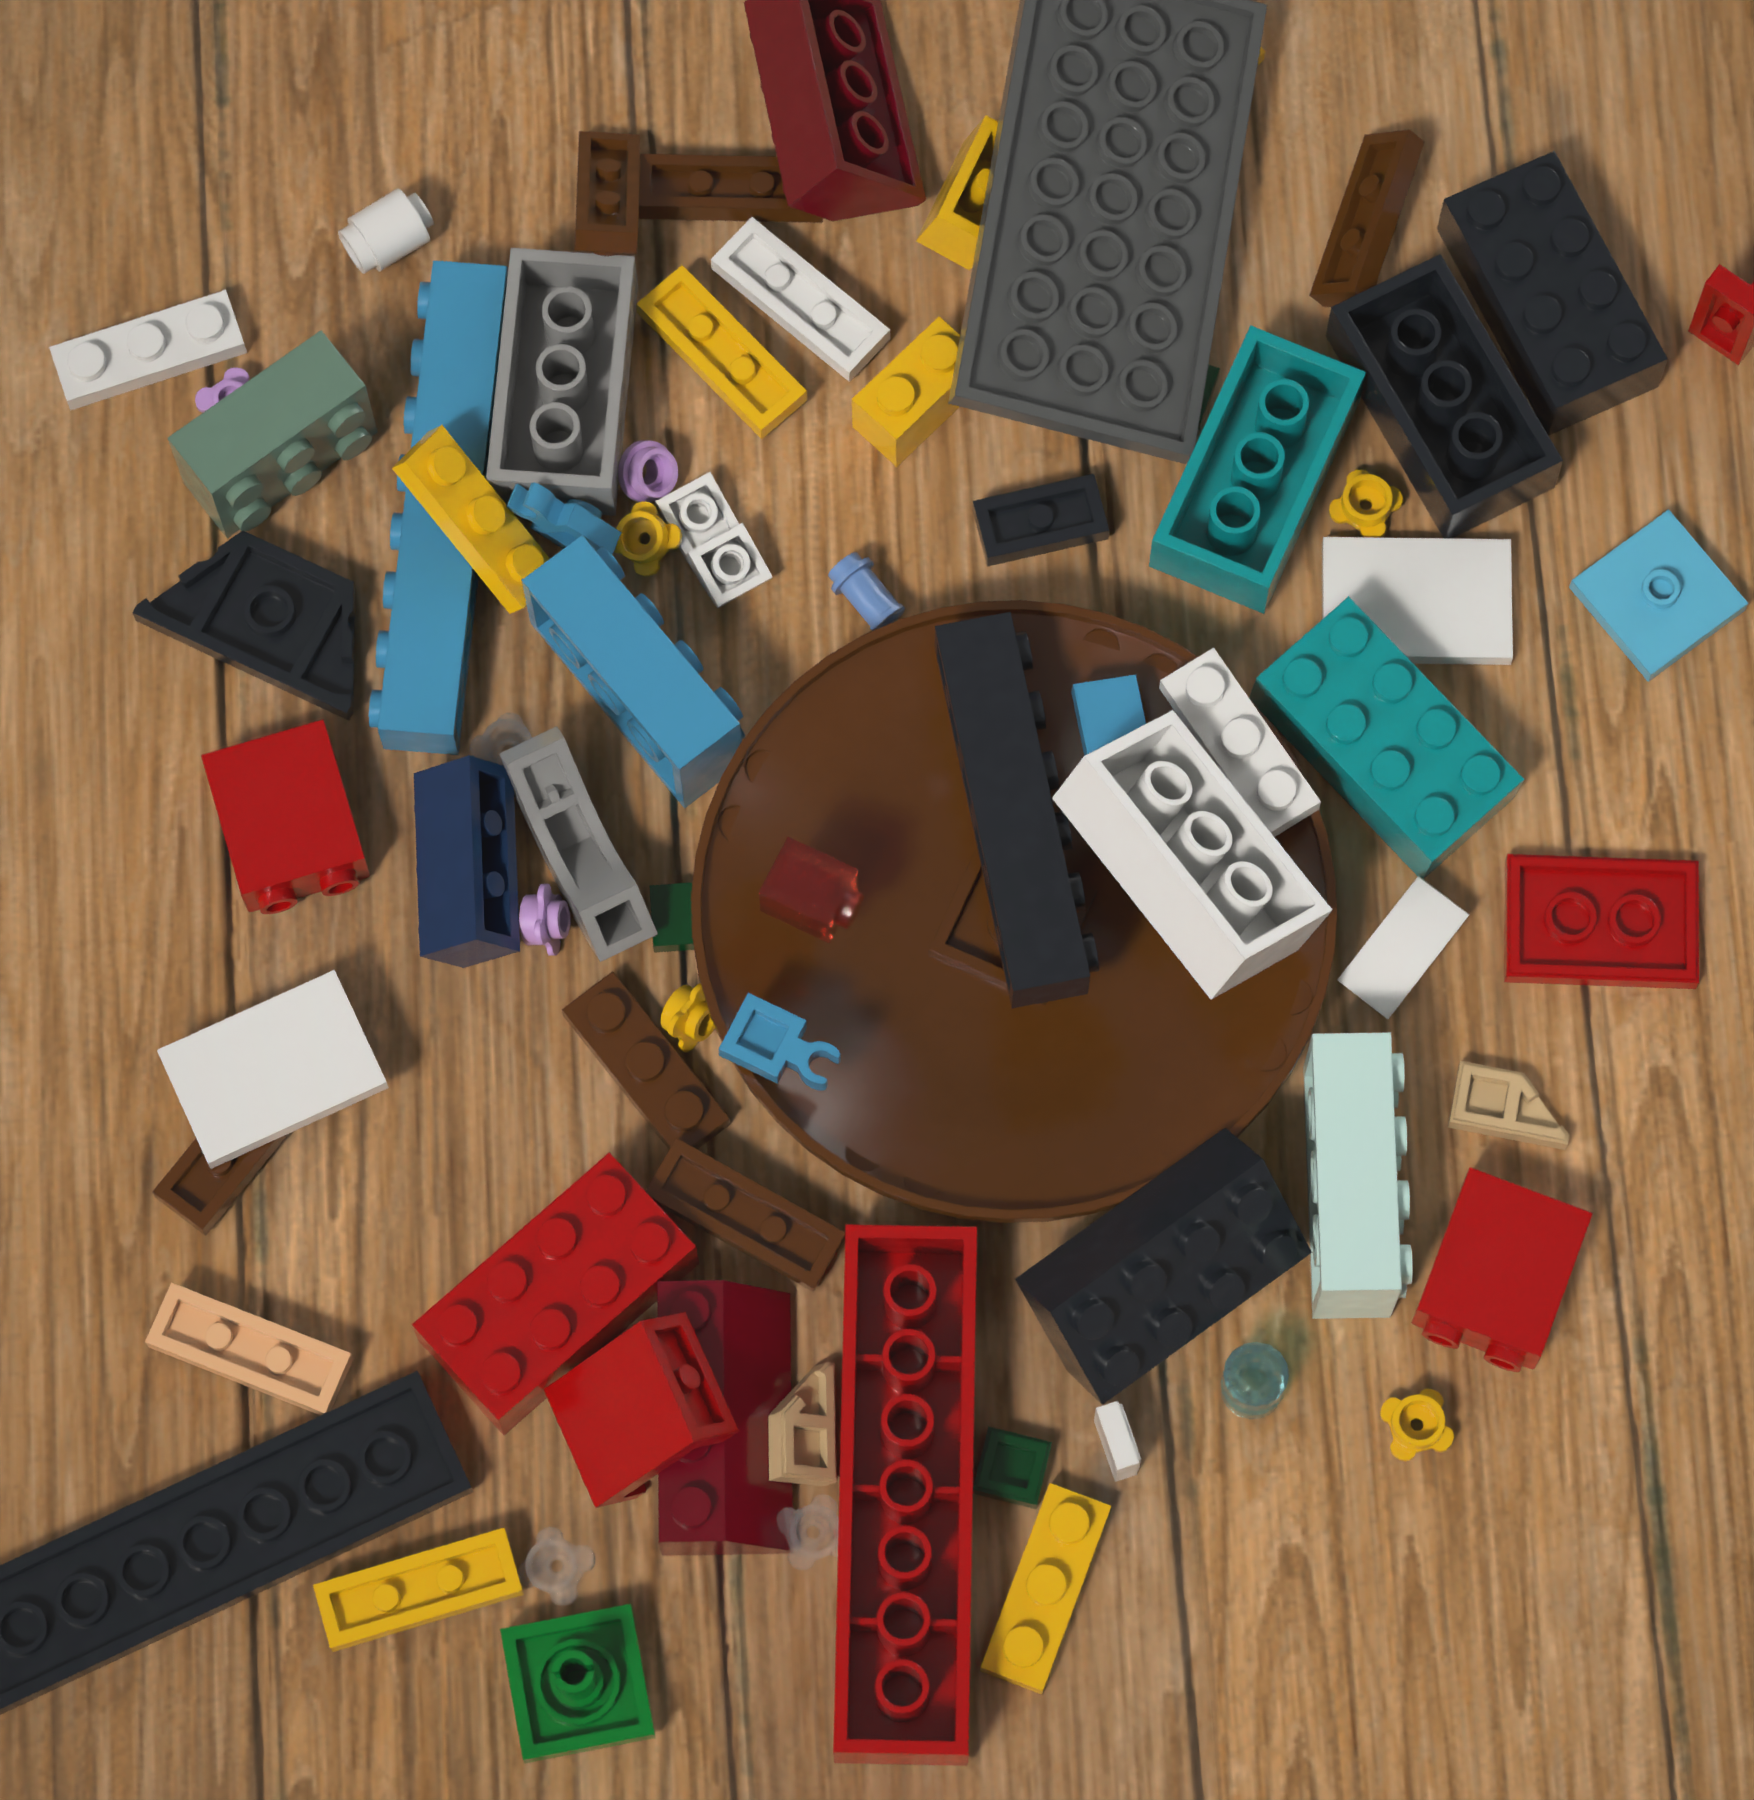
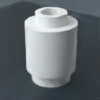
M397 188L349 217V225L338 231V235L353 263L361 273L365 274L373 268L382 271L428 243L430 237L427 228L432 226L434 222L427 207L416 193L407 197Z

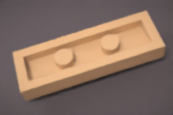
M172 1282L145 1340V1343L151 1349L318 1415H323L332 1410L354 1359L350 1352Z

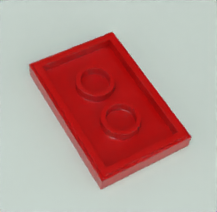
M1507 854L1505 859L1504 982L1696 989L1699 984V861Z

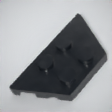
M242 530L218 547L216 554L206 561H198L178 575L180 581L151 602L145 598L133 610L132 613L137 622L350 721L354 713L356 588L353 581Z

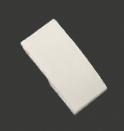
M711 472L655 501L654 505L662 520L667 524H675L681 529L682 542L679 549L717 608L773 578L743 522L741 524L738 523Z
M1418 876L1337 980L1385 1018L1389 1019L1470 914L1422 877Z

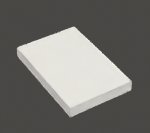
M1323 537L1322 619L1349 596L1413 664L1511 665L1513 660L1511 539Z
M335 970L157 1050L210 1169L389 1088Z

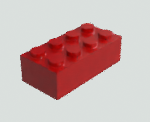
M609 1152L412 1324L418 1341L496 1428L503 1435H506L547 1398L543 1390L544 1388L610 1343L657 1302V1281H680L699 1265L697 1248Z

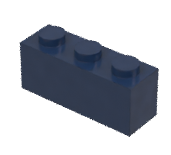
M468 755L414 773L420 957L466 968L520 952L514 787L505 766Z

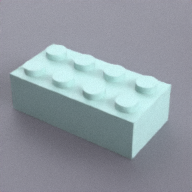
M1391 1033L1312 1034L1303 1066L1309 1242L1312 1251L1310 1254L1312 1319L1390 1318L1398 1298H1406L1407 1284H1412L1413 1275L1411 1245H1400L1399 1237L1404 1232V1220H1409L1410 1215L1408 1180H1397V1171L1401 1170V1156H1406L1407 1123L1405 1116H1394V1108H1398L1399 1092L1404 1091L1403 1053H1392Z

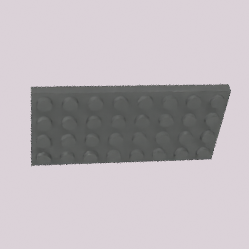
M1020 0L948 404L1182 464L1188 463L1196 443L1267 10L1266 4L1252 0Z

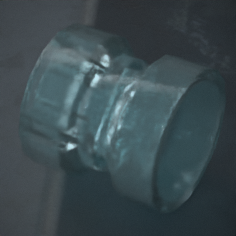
M1260 1342L1246 1343L1233 1350L1225 1362L1220 1382L1221 1397L1228 1409L1239 1417L1247 1419L1264 1418L1274 1412L1282 1402L1289 1378L1287 1362L1278 1350Z

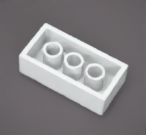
M1173 710L1085 755L1052 798L1211 1000L1298 951L1332 911L1331 907Z

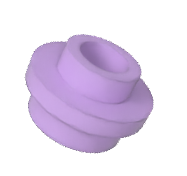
M640 440L631 444L624 451L618 466V479L623 492L630 499L637 502L646 501L652 503L666 496L672 491L678 478V465L674 456L665 446L656 441ZM646 464V475L643 478V467Z

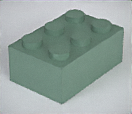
M320 330L167 439L184 485L224 536L229 538L239 530L246 532L260 525L269 516L271 507L288 495L298 496L311 489L321 478L322 471L339 459L350 460L362 453L371 443L372 436L378 431L366 385L323 331Z

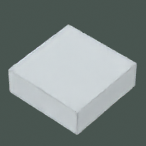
M1115 1401L1097 1407L1094 1423L1115 1482L1137 1475L1141 1457L1123 1405Z

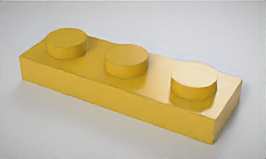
M683 265L636 303L637 313L761 439L767 436L807 401V390Z
M440 425L428 431L392 469L508 613L511 614L526 606L522 579L550 558L514 513L507 508L506 503L444 426Z
M1049 1483L981 1664V1672L1041 1695L1043 1694L1111 1511V1505Z
M505 1528L313 1585L332 1652L524 1595Z

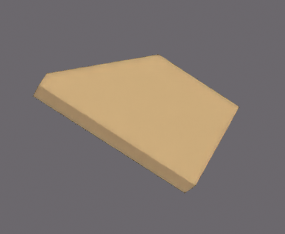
M1460 1061L1448 1128L1562 1150L1566 1149L1569 1140V1134L1562 1125L1559 1126L1538 1097V1091L1525 1073Z
M825 1362L814 1366L768 1415L769 1481L817 1486L837 1483L835 1363Z

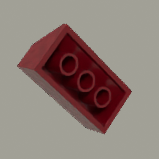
M746 0L744 7L750 30V39L754 48L761 80V90L764 94L787 205L830 221H838L915 207L926 200L881 1Z
M726 1280L657 1281V1317L686 1312L739 1432L722 1443L694 1449L658 1474V1543L662 1556L794 1554L793 1483L769 1481L768 1415L792 1390L790 1293Z

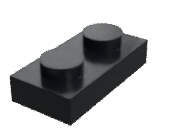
M1094 474L973 501L972 510L987 567L1109 539V527Z

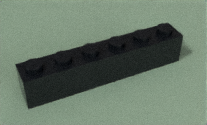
M1011 612L935 626L934 648L1011 1008L1088 994L1090 973L1099 971L1098 954L1093 934L1081 935L1076 913L1077 911L1086 910L1085 895L1079 872H1067L1063 851L1073 847L1071 831L1066 815L1062 811L1055 813L1050 790L1059 789L1058 772L1052 750L1041 752L1037 730L1046 728V720L1040 692H1028L1023 671L1033 669L1026 631L1015 633Z

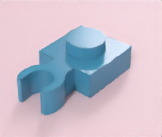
M535 482L531 483L529 490H526L519 484H515L507 504V508L510 511L532 521L531 529L562 549L583 535L595 551L603 546L613 555L621 535L619 530L601 519L602 512L595 506L577 499H569L566 503H563L550 490Z
M750 993L746 995L719 1047V1056L777 1084L786 1067L796 1071L806 1085L821 1091L826 1090L828 1079L814 1074L809 1068L810 1063L819 1057L828 1058L838 1065L841 1061V1054L835 1046L822 1041L806 1042L801 1039L807 1028V1020Z

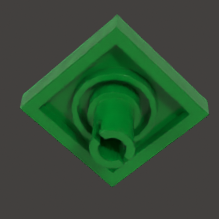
M631 1604L500 1629L524 1763L656 1738Z

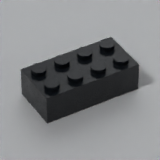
M1555 151L1443 200L1437 230L1548 436L1658 388L1668 358Z
M1441 254L1331 307L1326 338L1340 362L1366 372L1361 398L1443 538L1459 536L1555 488L1563 459Z
M1224 1128L1019 1275L1015 1280L1066 1370L1103 1405L1303 1260L1312 1251L1263 1158L1228 1129Z

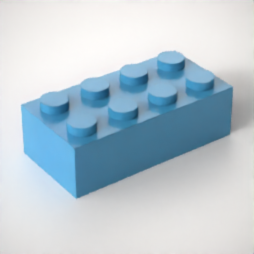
M581 535L522 579L530 623L685 809L719 783L740 743L745 738L739 720L743 718V714L726 690L719 687L713 692L699 675L704 669L692 649L683 640L673 644L661 630L660 626L664 624V620L650 599L643 593L634 597L620 581L625 577L624 571L613 555L603 546L595 551L583 535Z

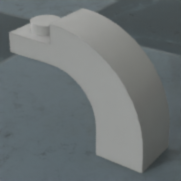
M556 726L499 753L514 787L516 800L536 844L574 919L599 961L602 962L657 935L658 933L638 885L610 841L591 802L566 740Z

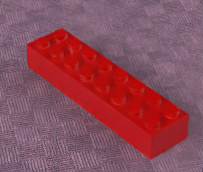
M845 1224L834 1763L968 1766L977 1227Z

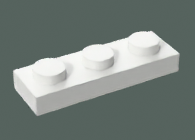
M753 217L711 258V268L849 382L890 340V329Z
M226 290L49 347L70 410L247 353Z
M1215 648L1210 649L1160 680L1159 689L1181 721L1274 837L1319 810L1320 799Z

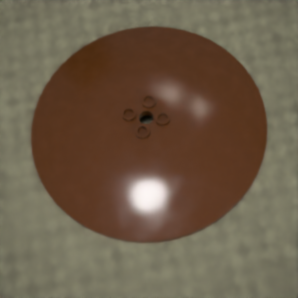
M1027 600L980 601L923 612L899 619L860 636L826 656L795 680L765 710L740 743L724 771L705 816L695 856L691 891L692 938L699 981L711 1020L721 1041L725 1038L746 995L750 993L807 1020V1028L801 1038L806 1042H826L839 1050L841 1054L839 1065L824 1057L814 1059L809 1065L810 1070L814 1074L828 1079V1086L826 1090L822 1091L815 1090L806 1085L801 1080L800 1075L786 1067L777 1084L733 1063L749 1090L763 1107L806 1150L843 1176L882 1196L921 1210L960 1219L999 1223L1049 1222L1091 1215L1114 1208L1222 1129H1228L1238 1138L1269 1105L1292 1073L1310 1039L1326 995L1334 958L1337 925L1335 871L1327 832L1319 810L1275 836V839L1331 907L1332 911L1298 951L1211 1000L1068 819L1073 847L1063 851L1067 872H1079L1081 877L1086 910L1077 911L1076 913L1081 935L1093 934L1099 960V971L1090 973L1088 994L1012 1009L934 648L935 626L1011 612L1015 633L1026 631L1032 654L1033 669L1023 671L1028 692L1039 691L1041 695L1046 728L1037 730L1041 752L1052 750L1054 754L1059 788L1084 757L1071 694L1073 684L1136 674L1147 724L1172 710L1174 711L1159 689L1160 680L1198 656L1180 644L1141 625L1103 612L1067 604ZM1256 707L1260 715L1263 717L1269 728L1272 730L1276 738L1279 740L1285 751L1288 753L1294 764L1297 766V768L1303 775L1295 757L1293 756L1287 745L1284 743V741L1282 740L1274 726ZM1059 789L1050 790L1051 799ZM1052 799L1054 812H1061L1062 810Z

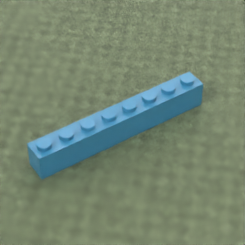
M433 260L431 281L420 282L418 319H426L424 339H414L412 344L411 376H419L417 397L407 396L404 433L412 434V448L428 431L443 425L486 479L508 269L507 266ZM400 454L399 460H400L405 454ZM397 475V491L405 492L403 513L394 512L391 519L390 549L399 550L396 572L386 571L384 578L383 608L392 609L389 631L379 630L377 637L376 667L385 668L382 690H372L369 727L378 728L383 749L459 755L479 576Z

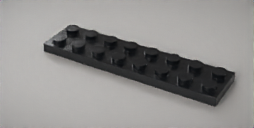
M418 1370L0 1565V1715L473 1493V1489Z

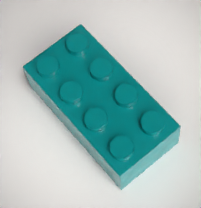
M1250 325L1152 539L1149 567L1264 614L1358 407L1366 372Z
M1349 596L1257 676L1249 696L1253 704L1400 859L1417 876L1423 879L1511 802L1525 780Z

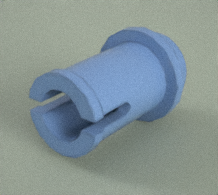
M853 552L839 561L829 572L828 577L833 582L832 591L836 595L843 593L869 624L872 631L897 621L905 611L904 606L897 602L871 569L874 563L869 557L862 559L857 552Z

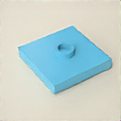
M1669 509L1572 579L1569 586L1571 591L1648 682L1743 613L1748 606L1745 598Z

